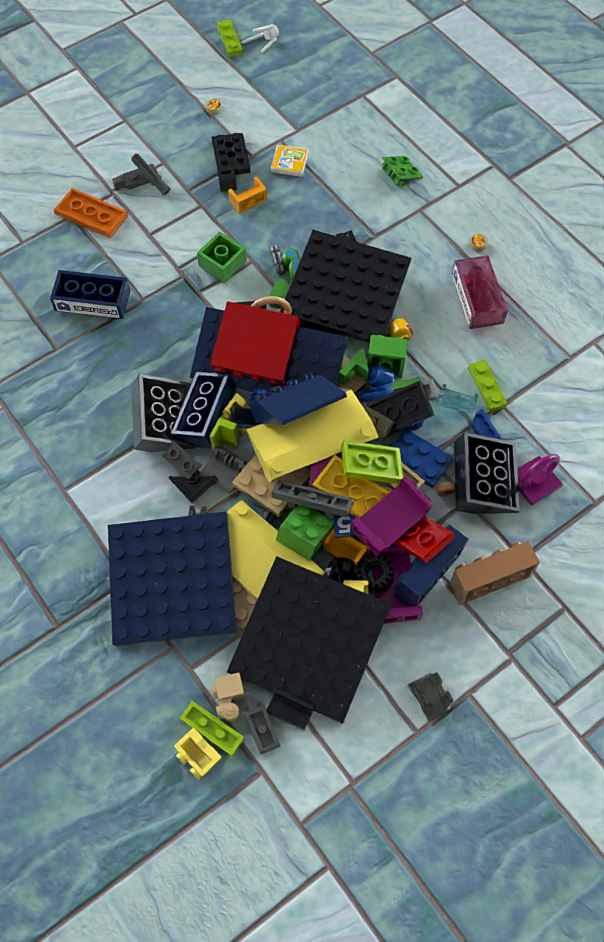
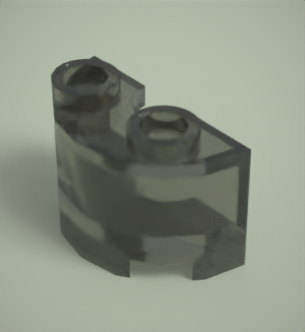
M437 672L433 674L428 673L407 684L414 697L418 700L428 722L450 711V704L453 703V698L449 691H445L441 684L443 682Z

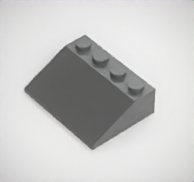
M144 374L137 376L132 383L134 450L147 452L167 451L174 442L183 450L195 448V446L171 434L191 383Z

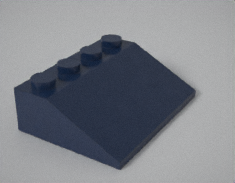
M313 372L302 375V379L298 381L293 379L286 382V386L273 387L270 389L271 392L267 394L265 392L259 393L254 396L255 399L248 402L255 423L283 426L347 397V394L322 375H313Z

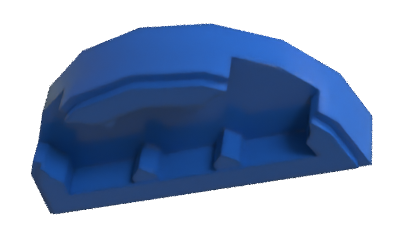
M390 384L361 390L360 396L362 401L370 402L390 394L394 389Z
M483 409L479 410L472 422L474 433L501 439V436Z

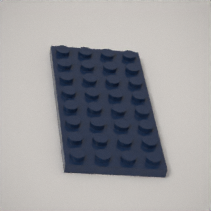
M210 307L205 309L190 373V378L194 379L196 372L217 373L210 364L224 310ZM303 327L297 328L284 376L285 384H279V386H286V382L293 379L298 381L302 379V375L313 372V375H322L337 386L348 337ZM225 373L230 375L237 387L236 389L253 392L261 387L267 390L276 387L268 384V381L265 380L256 382L247 376L238 378L233 376V373Z

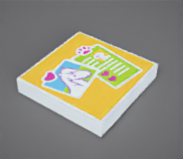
M277 145L271 165V172L303 177L309 149Z

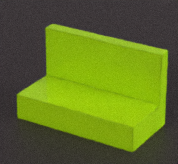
M219 418L209 436L212 451L216 446L220 447L223 444L237 449L240 443L237 424Z

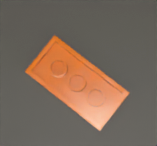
M74 188L70 189L54 209L56 215L110 239L129 216L127 211Z

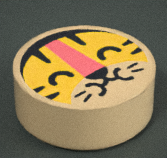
M213 98L206 102V111L208 113L217 114L221 111V102L218 99Z
M475 234L471 238L470 246L476 251H482L486 249L488 239L483 234Z

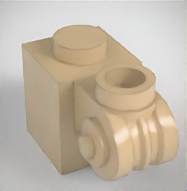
M240 673L214 678L216 685L212 686L214 699L218 698L220 706L216 707L218 719L234 722L239 717V709L232 702L245 698Z

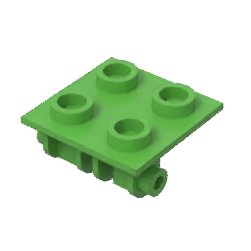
M382 157L384 161L382 169L397 186L403 187L406 179L423 178L418 168L413 166L408 157Z

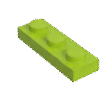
M231 19L216 22L228 57L242 55L243 48Z
M486 359L469 364L468 369L489 412L506 408L508 403Z
M194 701L189 704L179 718L190 728H194L200 735L231 757H233L245 740L242 735Z

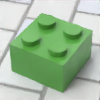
M220 231L197 252L198 265L224 283L247 262L246 248Z
M371 335L367 362L368 370L372 366L375 367L378 364H382L393 371L394 377L402 378L408 339Z
M297 505L281 524L276 541L310 561L331 532L334 521L326 518L315 509Z

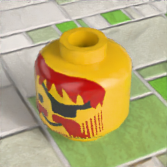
M397 318L390 322L387 330L389 337H400L408 339L409 342L413 336L409 323L402 318Z

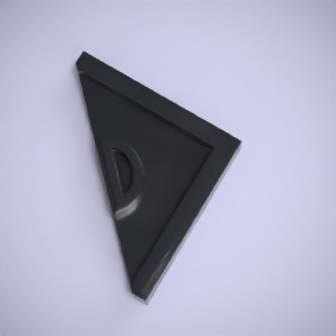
M215 475L192 476L190 479L186 477H168L191 503L197 500L218 480Z

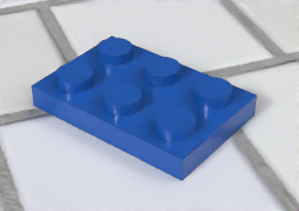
M407 429L404 430L392 446L400 449L401 462L425 481L424 484L431 488H434L454 458Z

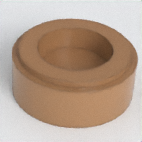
M446 482L436 487L437 495L447 496L453 494L456 491L455 483Z

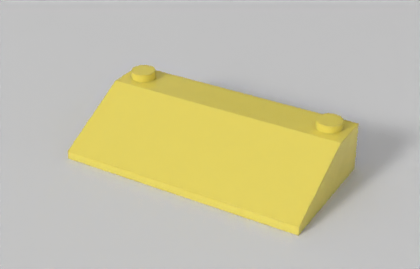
M352 390L345 392L347 394L346 398L283 426L260 424L246 430L269 484L280 476L341 453L343 440L373 443L379 437L372 420Z
M239 501L227 511L233 579L257 600L276 556L324 576L325 571L312 560L308 561L276 541L278 531L244 501Z

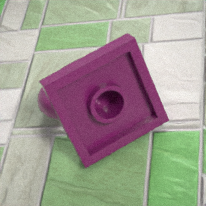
M550 454L543 458L537 456L517 468L519 492L531 506L563 486L562 482L553 473V470L560 462L558 454Z

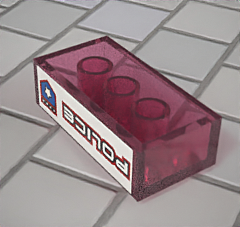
M489 256L455 260L452 276L469 329L504 324L508 311Z

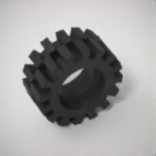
M369 554V558L366 559L364 557L362 559L363 562L358 564V579L360 581H369V592L373 593V591H376V593H380L382 589L384 592L387 590V586L390 588L391 581H394L393 566L384 555L372 557ZM373 567H380L383 570V576L378 580H372L368 577V572Z

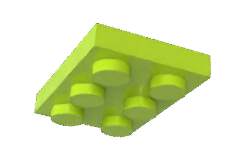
M343 440L341 448L344 477L400 484L403 472L399 448Z

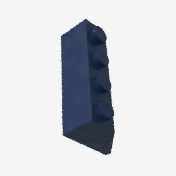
M196 372L171 432L173 436L195 447L212 449L209 436L218 419L221 418L223 410L233 398L237 388L229 374Z

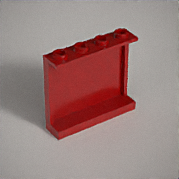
M227 301L210 365L217 373L225 374L229 372L238 378L247 376L256 382L265 380L270 385H284V376L296 329L300 325L299 316Z

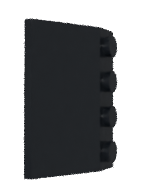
M464 432L454 442L456 511L471 514L519 513L516 442Z

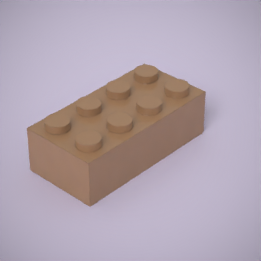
M529 541L524 543L517 542L507 550L499 549L489 557L481 556L475 559L474 563L468 565L464 563L457 566L449 585L459 605H462L532 577L540 561Z

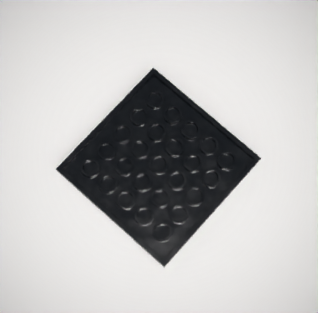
M312 230L285 300L291 306V315L299 316L300 323L370 343L371 335L386 336L412 258ZM283 307L280 309L281 313H284Z
M276 556L227 673H240L241 679L272 693L274 688H278L314 705L313 711L343 724L392 604Z

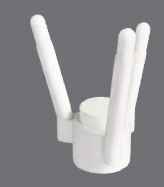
M271 24L253 29L252 32H264L250 37L241 43L245 44L264 36L265 39L271 40L261 50L264 53L278 40L279 30L276 25Z

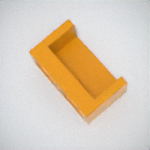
M255 177L254 187L236 195L232 189H229V202L240 214L267 201V188L258 177Z
M335 527L323 542V551L333 558L346 557L351 559L356 567H353L354 571H357V568H359V562L362 563V559L367 557V546L349 535H336Z

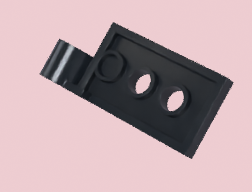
M243 133L211 136L220 191L237 190L235 175L251 173Z

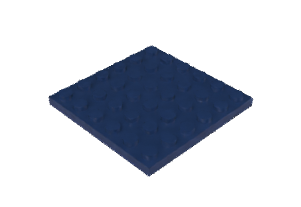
M227 511L108 525L113 646L237 633Z

